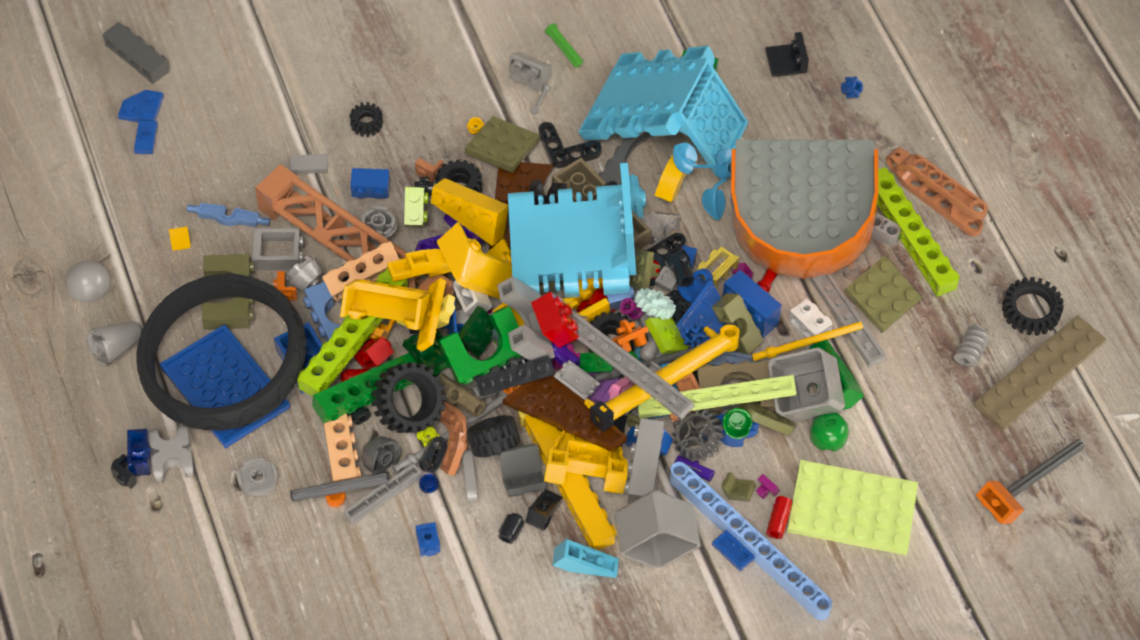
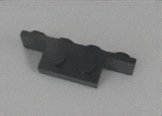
M545 356L532 361L524 359L518 361V365L512 367L511 364L501 366L499 371L476 377V382L480 395L485 396L552 376L555 372L550 356Z

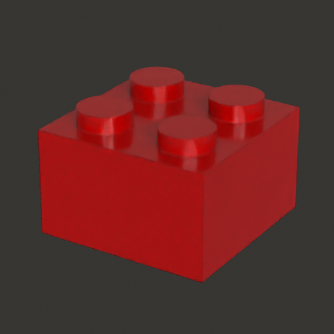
M550 291L531 302L542 334L560 348L579 338L577 332L579 327L571 317L572 309L568 303L565 304L560 296H556Z

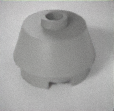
M374 206L372 210L367 213L364 212L361 218L363 223L388 240L391 239L397 228L396 217L388 211V208L383 206ZM370 236L367 238L372 243L381 244Z
M310 254L304 256L305 261L297 263L288 272L289 276L285 278L290 286L296 287V289L303 292L304 289L317 285L320 282L319 278L323 274L317 259L313 258Z

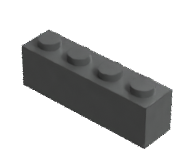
M118 22L103 33L105 46L152 84L169 73L167 58L164 55L158 54L151 45L148 46L140 36L133 34L129 27L123 26Z

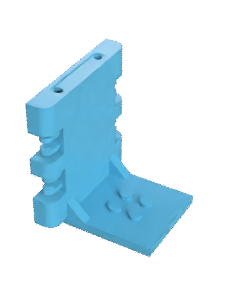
M699 46L688 47L685 55L681 56L680 59L675 57L670 49L659 50L656 57L651 61L645 59L641 52L621 54L578 133L585 141L606 140L613 134H619L622 138H636L644 130L649 132L651 136L676 135L679 131L690 137L708 165H716V153L725 148L735 149L736 139L741 138L749 122L713 68L715 59L710 47ZM711 168V170L715 174L716 168Z
M620 163L622 184L596 186L597 200L594 201L592 191H588L587 198L589 201H581L582 194L576 192L577 202H573L572 188L558 189V203H555L554 194H550L549 197L551 204H544L543 195H538L539 205H535L534 191L508 193L512 276L533 288L539 294L540 282H543L544 292H549L548 282L555 281L556 291H561L560 281H563L565 298L580 297L578 279H582V287L587 289V279L594 278L593 285L595 288H599V278H603L604 295L630 293L629 276L636 275L628 163Z

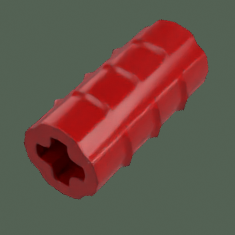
M784 496L776 497L766 530V535L770 538H783L793 502L790 498Z

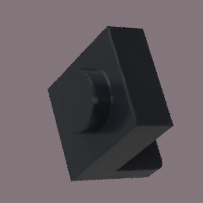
M122 454L113 461L110 467L112 476L121 486L126 485L132 489L137 484L135 475L126 469L129 465L127 456Z

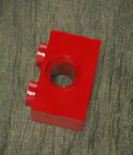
M378 337L365 341L353 357L362 369L379 366L394 351L391 348V343L386 338Z

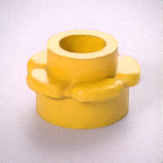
M478 117L471 118L467 123V129H469L471 134H477L484 126L483 121Z

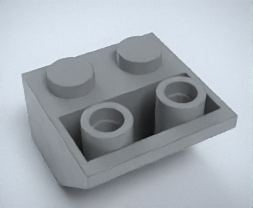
M520 52L511 53L510 79L525 84L532 89L542 91L544 85L551 78L552 65Z

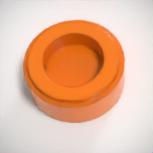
M345 492L326 495V503L331 507L342 506L346 499Z

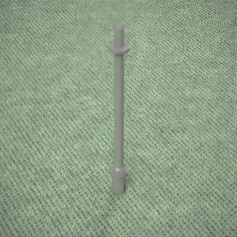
M503 390L498 391L499 397L487 404L483 413L478 417L471 415L466 418V428L501 405L503 399L509 394L504 393ZM448 431L440 436L443 437L446 440V442L449 440ZM439 441L433 444L436 448L440 446ZM426 446L415 454H406L403 460L392 466V470H396L394 473L396 475L413 463L418 466V461L421 459Z

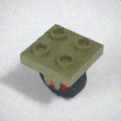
M634 248L636 275H630L629 286L646 289L649 286L656 285V278L660 275L663 267H666L663 257L651 251Z

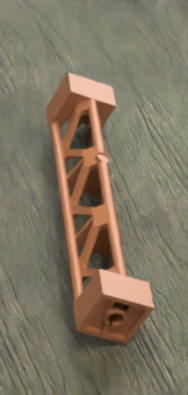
M281 164L255 187L258 209L274 221L279 216H282L347 262L356 260V258L338 246H361L363 254L377 249L372 243L367 241L369 236L381 244L391 242L299 179L296 174ZM293 184L308 193V195L301 196L298 192H294ZM293 204H301L305 207L301 209H288ZM325 205L337 214L331 217L321 207ZM294 215H316L317 226L315 230ZM345 219L353 224V226L346 227ZM323 220L328 223L324 228ZM346 235L351 239L331 240L334 236ZM392 242L400 259H404L407 252ZM383 258L379 259L376 264L382 263ZM366 267L361 268L360 271L364 272ZM442 274L428 277L425 281L419 276L407 278L409 288H415V284L419 286L417 289L428 291L429 285L442 278L446 280L443 298L448 294L454 296L453 282Z

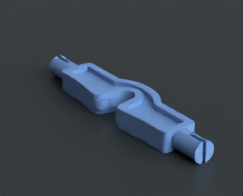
M200 203V206L190 204L187 206V212L198 213L200 218L216 220L225 226L240 224L257 227L258 224L267 226L270 224V218L259 217L258 212L235 208L232 214L227 216V210L224 205Z

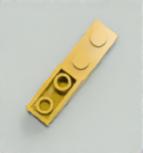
M440 249L409 252L405 254L404 259L387 263V269L393 282L427 273L429 277L451 272Z

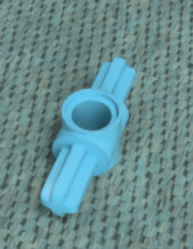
M631 174L629 176L631 210L644 221L643 208L646 206L645 190L639 187L638 177Z

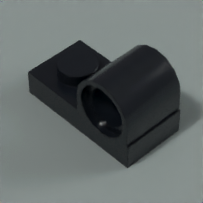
M544 489L529 507L525 522L545 531L551 521L553 512L561 504L563 497Z

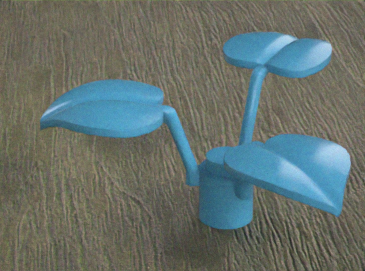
M688 143L675 144L673 159L676 167L682 173H692L693 167L716 168L715 174L721 180L713 186V189L708 188L703 192L702 205L712 218L720 220L726 201L723 191L717 190V187L726 182L727 178H731L732 149L725 148L719 150L715 156L716 165L695 164L697 153L692 145Z

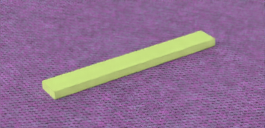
M794 375L681 392L695 405L690 411L797 395ZM652 397L638 405L640 419L673 414Z

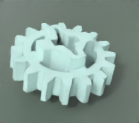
M641 288L635 296L634 302L638 303L637 307L642 308L641 311L643 312L646 311V314L650 317H660L662 320L665 318L670 319L676 310V305L673 304V301L669 300L668 296H664V293L659 290L657 292L655 289Z

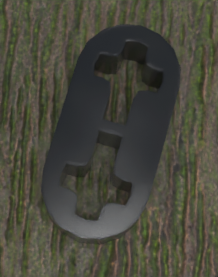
M432 437L428 441L419 462L422 471L431 473L439 468L447 449V442L443 437ZM439 441L441 449H436L435 451L436 447L433 444ZM432 458L431 463L433 467L427 468L428 465L425 462Z

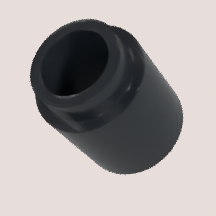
M517 513L507 514L498 531V538L508 544L516 541L525 524L522 520L523 517Z

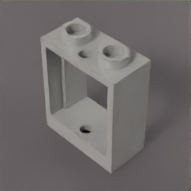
M254 228L252 254L254 270H291L297 263L303 261V251H300V247H304V236H300V228ZM263 241H294L293 256H262Z

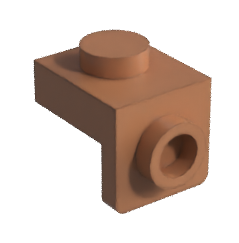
M418 158L415 162V174L419 177H429V181L435 183L437 170L442 168L444 161L440 159L433 166Z

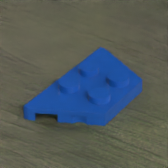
M711 280L676 325L681 335L684 334V327L691 328V323L695 324L696 328L698 326L703 327L701 332L706 335V337H703V343L710 339L704 332L705 327H709L719 334L721 328L726 325V323L719 322L712 309V306L721 297Z

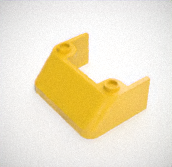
M457 222L437 240L455 280L464 288L500 299L497 285L512 277L511 250L506 240H500L485 254L481 250L480 243L475 239L467 238L461 224Z
M354 279L344 286L340 317L349 315V318L361 319V316L368 315L402 321L407 325L406 328L418 330L423 326L430 292L369 280Z

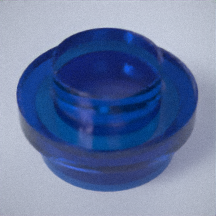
M425 474L419 480V488L424 493H433L439 487L438 479L432 474Z

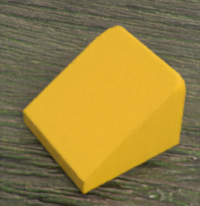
M187 226L169 229L173 251L191 248Z

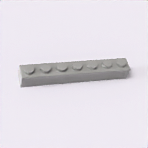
M413 463L391 478L388 484L381 485L344 510V518L352 526L421 479V471Z

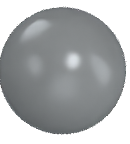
M81 261L68 271L65 279L66 291L71 298L79 302L99 300L107 294L111 287L110 274L98 262Z

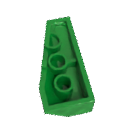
M828 340L812 344L809 349L820 348L837 358L845 402L843 410L852 408L864 397L858 382Z

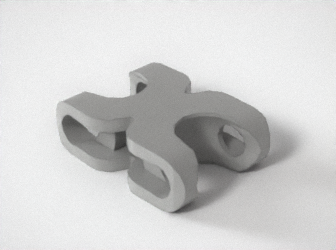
M179 425L177 435L171 440L160 438L157 429L149 430V444L153 455L151 461L155 481H165V472L173 466L182 468L185 477L194 476V465L190 452L191 443L187 426Z

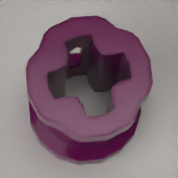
M625 298L620 303L621 313L628 315L633 320L640 319L644 314L641 311L642 308L637 307L638 303H635L631 298Z

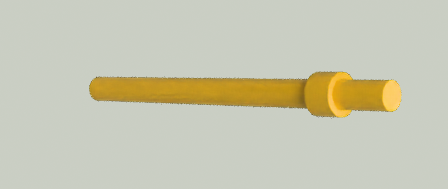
M860 321L777 347L770 346L765 348L764 351L751 354L753 362L764 358L771 359L776 357L777 354L863 329V325Z

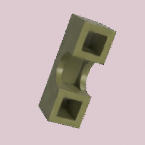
M726 293L712 306L720 323L735 322L736 327L739 329V346L735 350L736 352L749 355L764 341L760 330L756 327L752 315L748 312L739 294Z

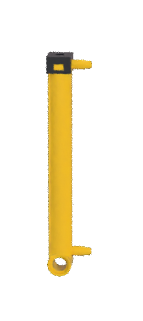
M731 324L725 325L721 328L720 333L717 334L709 327H705L704 332L710 337L709 340L655 373L670 385L676 383L724 352L735 351L739 346V329ZM633 385L606 403L599 401L595 404L593 401L586 399L584 404L590 409V421L604 432L614 425L615 419L650 399L651 396L637 385Z

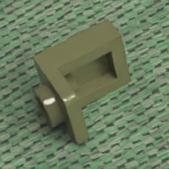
M729 472L722 482V490L729 500L750 501L756 487L754 481L736 479L733 473Z

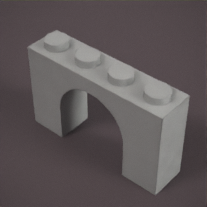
M514 276L498 284L501 301L516 310L525 325L508 333L511 349L530 361L545 356H550L551 359L554 358L552 343L542 334L531 305L532 301L541 297L540 294Z

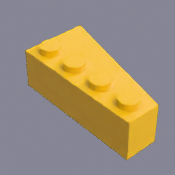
M446 178L433 186L431 197L433 205L491 246L504 238L509 209L507 204Z

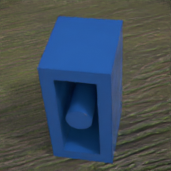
M352 168L351 197L377 199L389 197V169Z

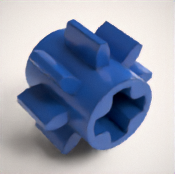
M857 76L845 77V81L841 83V91L846 95V98H858V93L863 92V84L858 80Z
M691 323V328L684 327V334L681 335L686 340L684 345L691 343L692 348L696 347L698 343L702 344L703 337H706L701 332L703 327L698 326L696 328V325Z

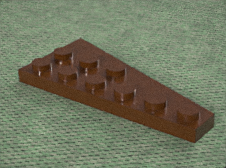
M521 162L513 173L498 167L495 200L508 205V193L527 192L532 180H539L545 186L547 178L554 169V164ZM508 209L505 233L502 239L506 240L511 250Z
M555 374L525 383L503 399L504 405L608 451H615L627 441V436L614 425L604 432L590 421V409L584 404L585 400L555 378Z

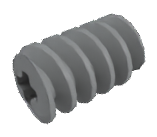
M970 325L954 355V360L957 363L969 367L977 366L980 355L983 354V349L986 348V343L989 342V337L983 327L979 325Z

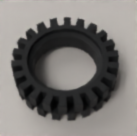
M1027 277L1022 278L1021 282L1018 279L1006 291L1002 306L1003 316L1007 318L1006 322L1008 324L1013 322L1012 328L1014 330L1019 326V332L1022 334L1025 329L1027 330V335H1031L1032 331L1035 332V336H1038L1040 331L1044 335L1048 330L1052 331L1054 326L1056 327L1060 321L1064 309L1063 298H1060L1061 293L1060 291L1056 292L1057 288L1055 286L1049 288L1050 282L1046 281L1045 285L1042 284L1043 279L1041 278L1038 279V282H1035V277H1030L1029 282ZM1024 294H1036L1047 301L1050 312L1043 318H1028L1019 312L1016 307V300Z

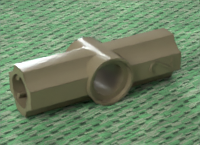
M440 374L441 380L438 381V384H444L445 390H441V393L446 395L449 403L457 404L474 417H478L484 412L486 407L484 401L472 394L468 387H462L445 374Z

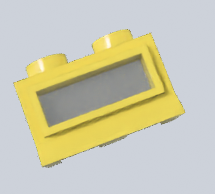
M721 246L718 250L714 249L710 253L709 259L706 262L702 261L697 270L701 268L708 269L712 273L713 284L717 289L718 280L721 277L726 279L729 276L731 267L734 269L738 268L739 256H735ZM700 274V276L706 281L705 276Z

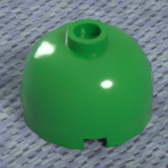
M838 413L823 414L813 420L810 427V440L815 447L822 451L826 449L835 452L842 449L847 443L849 436L848 423Z

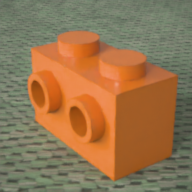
M988 481L976 494L982 505L1001 524L1013 523L1025 510L999 481Z

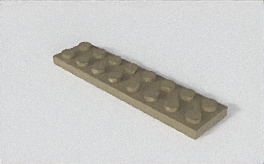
M1077 315L974 403V407L1001 431L1005 430L1106 342V338Z

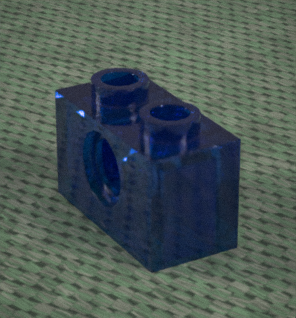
M147 428L127 430V466L129 471L134 473L135 476L150 475V444Z

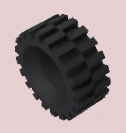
M411 362L386 369L387 372H382L379 375L381 380H376L373 385L378 388L377 390H372L371 396H376V401H371L372 407L377 406L378 410L374 414L376 417H382L379 421L382 425L388 424L387 429L391 431L397 430L396 433H412L432 427L435 424L434 421L441 418L442 415L438 412L445 410L446 405L441 404L442 401L446 400V395L441 393V390H445L444 384H438L441 378L439 375H432L434 373L432 368L425 369L426 365ZM403 379L413 382L421 393L420 409L412 417L401 415L395 409L392 401L394 387Z

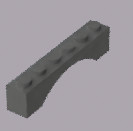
M644 130L636 138H624L622 145L617 146L613 158L608 159L604 171L598 175L605 183L611 180L621 185L620 163H626L629 155L638 145L655 136H651L649 132Z

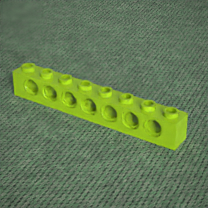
M886 167L878 169L877 206L885 218L900 226L899 239L935 295L938 297L956 290L960 279L959 274L951 267L948 257L944 256L941 252L940 245L934 241L930 230L922 223L921 216L916 214L911 201L907 200L903 189L895 182L894 175Z
M388 269L384 273H380L377 278V282L408 287L407 279L393 282ZM346 315L342 325L334 330L330 340L322 345L317 356H313L308 367L300 372L297 379L299 389L312 397L314 394L328 389L384 318L366 315L361 316V318L366 317L365 319L349 318V315Z

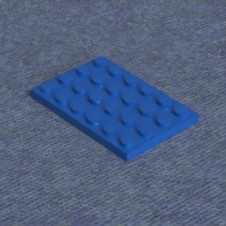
M225 324L159 364L161 370L189 405L196 407L214 408L241 402L256 394L271 381ZM285 398L273 411L251 424L230 430L210 431L226 449L291 408L290 403Z

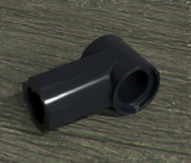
M682 248L666 257V262L674 272L678 285L680 287L692 285L695 278L689 266L691 261L686 251Z

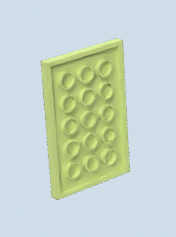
M800 460L787 532L907 555L918 482Z

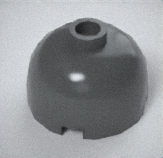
M376 436L369 440L362 450L361 458L364 467L372 474L387 472L386 470L391 465L397 464L400 459L401 448L397 445L398 443L386 436Z

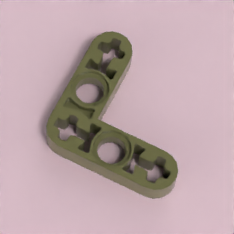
M759 401L739 404L741 408L750 413L753 422L787 435H791L796 428V424L793 421L762 408Z

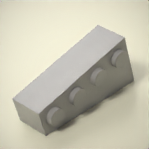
M641 418L640 425H635L634 436H637V443L632 444L631 455H634V461L629 462L628 474H631V479L626 481L625 493H628V504L655 489L664 431L663 421Z

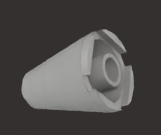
M135 321L90 329L88 330L89 334L86 335L88 347L92 355L96 353L98 356L96 361L106 366L139 340L142 326Z

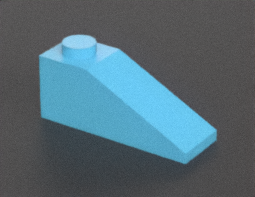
M566 539L554 548L552 566L573 573L615 578L617 577L619 558Z

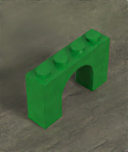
M505 306L489 314L498 335V347L495 353L485 360H476L467 353L458 332H452L436 340L456 383L468 384L474 380V376L478 374L480 376L486 375L491 372L490 368L496 365L498 367L504 366L509 363L508 359L512 357L517 359L522 356L511 349L508 333L518 328L519 325L510 306Z

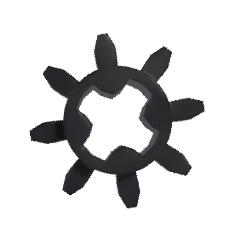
M420 177L419 181H415L414 187L424 188L425 192L428 193V198L432 196L434 182H429V177Z

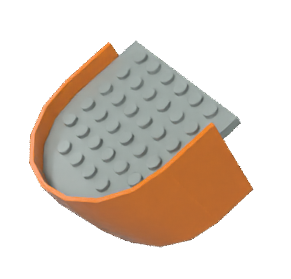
M736 139V149H732L731 161L732 222L737 243L754 263L765 269H770L778 275L805 279L833 274L854 263L870 244L878 201V149L873 148V140Z

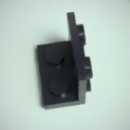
M802 32L794 33V40H791V44L765 47L772 77L807 73L809 58Z

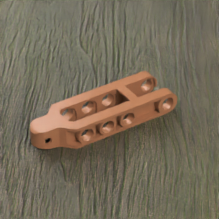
M900 147L894 149L886 157L888 167L897 176L905 189L970 236L981 234L984 224L982 219L986 217L988 206L983 200L920 154H910ZM916 165H922L924 169H918ZM936 175L939 179L934 180L931 179L930 176ZM918 182L920 186H913L911 183ZM951 186L953 190H947L944 187ZM930 192L933 193L935 196L929 197L926 195V193ZM946 203L949 205V207L945 208L942 207L940 204ZM975 207H979V208H981L983 211H982V212H977V211L974 210V208H975ZM975 224L978 228L972 229L969 225Z

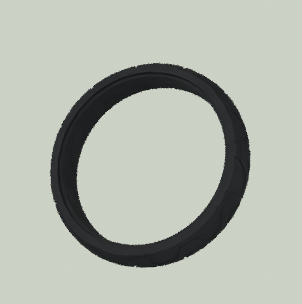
M239 274L205 276L188 282L174 290L157 305L147 319L141 331L136 352L140 383L147 397L156 408L179 424L194 429L216 431L239 428L269 414L292 391L305 363V330L293 304L281 291L269 283ZM241 297L265 304L277 312L284 320L288 329V346L283 363L272 380L251 397L228 406L204 408L180 402L159 386L156 378L155 361L161 340L171 325L193 307L218 298Z

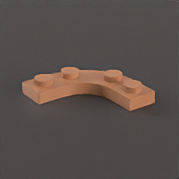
M444 401L443 405L446 406L445 410L440 412L442 416L439 421L448 428L449 443L440 469L448 475L455 476L456 471L460 467L463 452L467 449L466 417L460 409Z

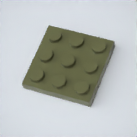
M492 116L465 147V154L513 173L540 141V135Z
M883 256L844 290L881 333L922 299L919 293L886 256Z

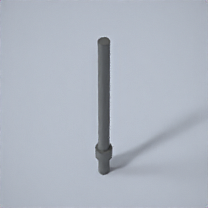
M696 347L645 360L641 363L649 367L650 361L658 365L671 362ZM612 368V372L598 373L593 375V378L599 382L606 379H617L622 374Z

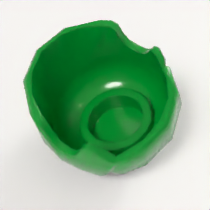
M739 407L728 410L722 419L725 433L733 439H741L748 436L752 426L750 413L744 408Z

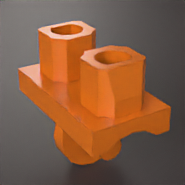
M624 319L620 321V327L616 329L618 334L622 332L623 334L611 340L625 351L630 352L632 349L629 341L633 339L635 347L647 344L645 333L649 331L647 326L643 328L638 326L632 329L636 326L633 321L629 323Z

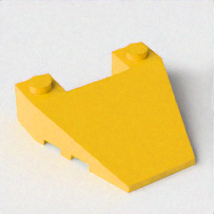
M562 430V434L560 437H557L555 444L548 451L544 481L564 484L566 472L604 478L603 491L623 494L628 474V461L623 457L621 446L611 452Z

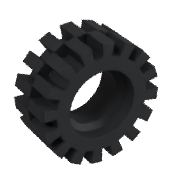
M366 102V105L360 103V107L355 105V109L352 108L350 113L352 131H355L357 135L360 133L361 137L366 134V137H370L369 134L374 136L376 135L375 131L379 133L383 127V115L380 107H376L374 103L370 106V102ZM363 117L373 118L372 121L366 123L360 121Z

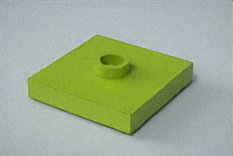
M648 318L645 321L661 354H671L688 349L687 345H684L685 341L681 337L672 318H665L664 320L661 318Z

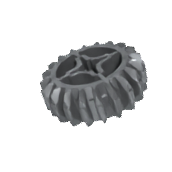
M702 409L697 410L696 413L690 411V415H686L682 420L678 419L679 425H673L677 431L672 432V436L676 437L672 442L676 445L675 449L678 452L680 451V455L686 457V459H693L699 462L701 458L703 461H706L707 455L713 457V451L719 452L717 445H723L720 439L725 436L721 433L724 430L723 426L720 425L721 420L707 409L704 411ZM700 421L707 422L706 424H701L699 426L695 425V423ZM696 444H700L702 446L696 449L689 448L691 445L695 446Z

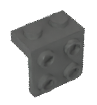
M537 444L502 450L499 454L503 485L508 497L537 492L547 488L541 470L539 447Z

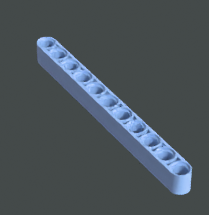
M675 462L672 464L669 480L680 493L722 532L726 530L730 532L755 556L754 562L814 618L825 620L829 617L832 600L685 463ZM717 512H723L724 515H719ZM737 525L739 528H733L731 526ZM760 552H766L767 555H762ZM774 565H780L782 568H776ZM789 579H795L796 582H791ZM804 592H809L811 595L807 596ZM818 606H824L826 609H820Z

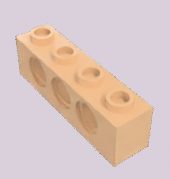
M392 242L383 243L377 249L363 253L360 258L350 260L338 269L330 270L327 272V275L323 276V279L331 296L337 302L343 299L344 286L354 279L376 282L380 273H384L387 269V263L400 260V256ZM383 258L382 263L376 264L379 259ZM366 267L363 273H359L361 268ZM349 276L347 281L342 282L344 277Z
M347 413L335 421L324 423L333 482L361 477L360 467H355L358 455L357 449H352V444H355L354 432L350 433L349 427L353 426L351 415L347 416Z

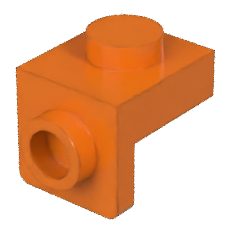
M277 271V279H273V286L281 291L289 301L297 300L296 287H286L285 271Z

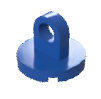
M701 268L693 273L695 280L692 285L688 287L677 286L679 293L688 302L693 303L710 280L713 282L712 273L706 268ZM700 274L705 276L706 281L700 276Z

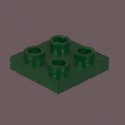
M477 306L458 335L471 355L479 359L497 332L489 314L484 308Z
M437 329L434 344L424 351L417 349L419 334L403 341L402 346L418 364L426 365L425 369L434 368L446 362L436 341L444 336Z

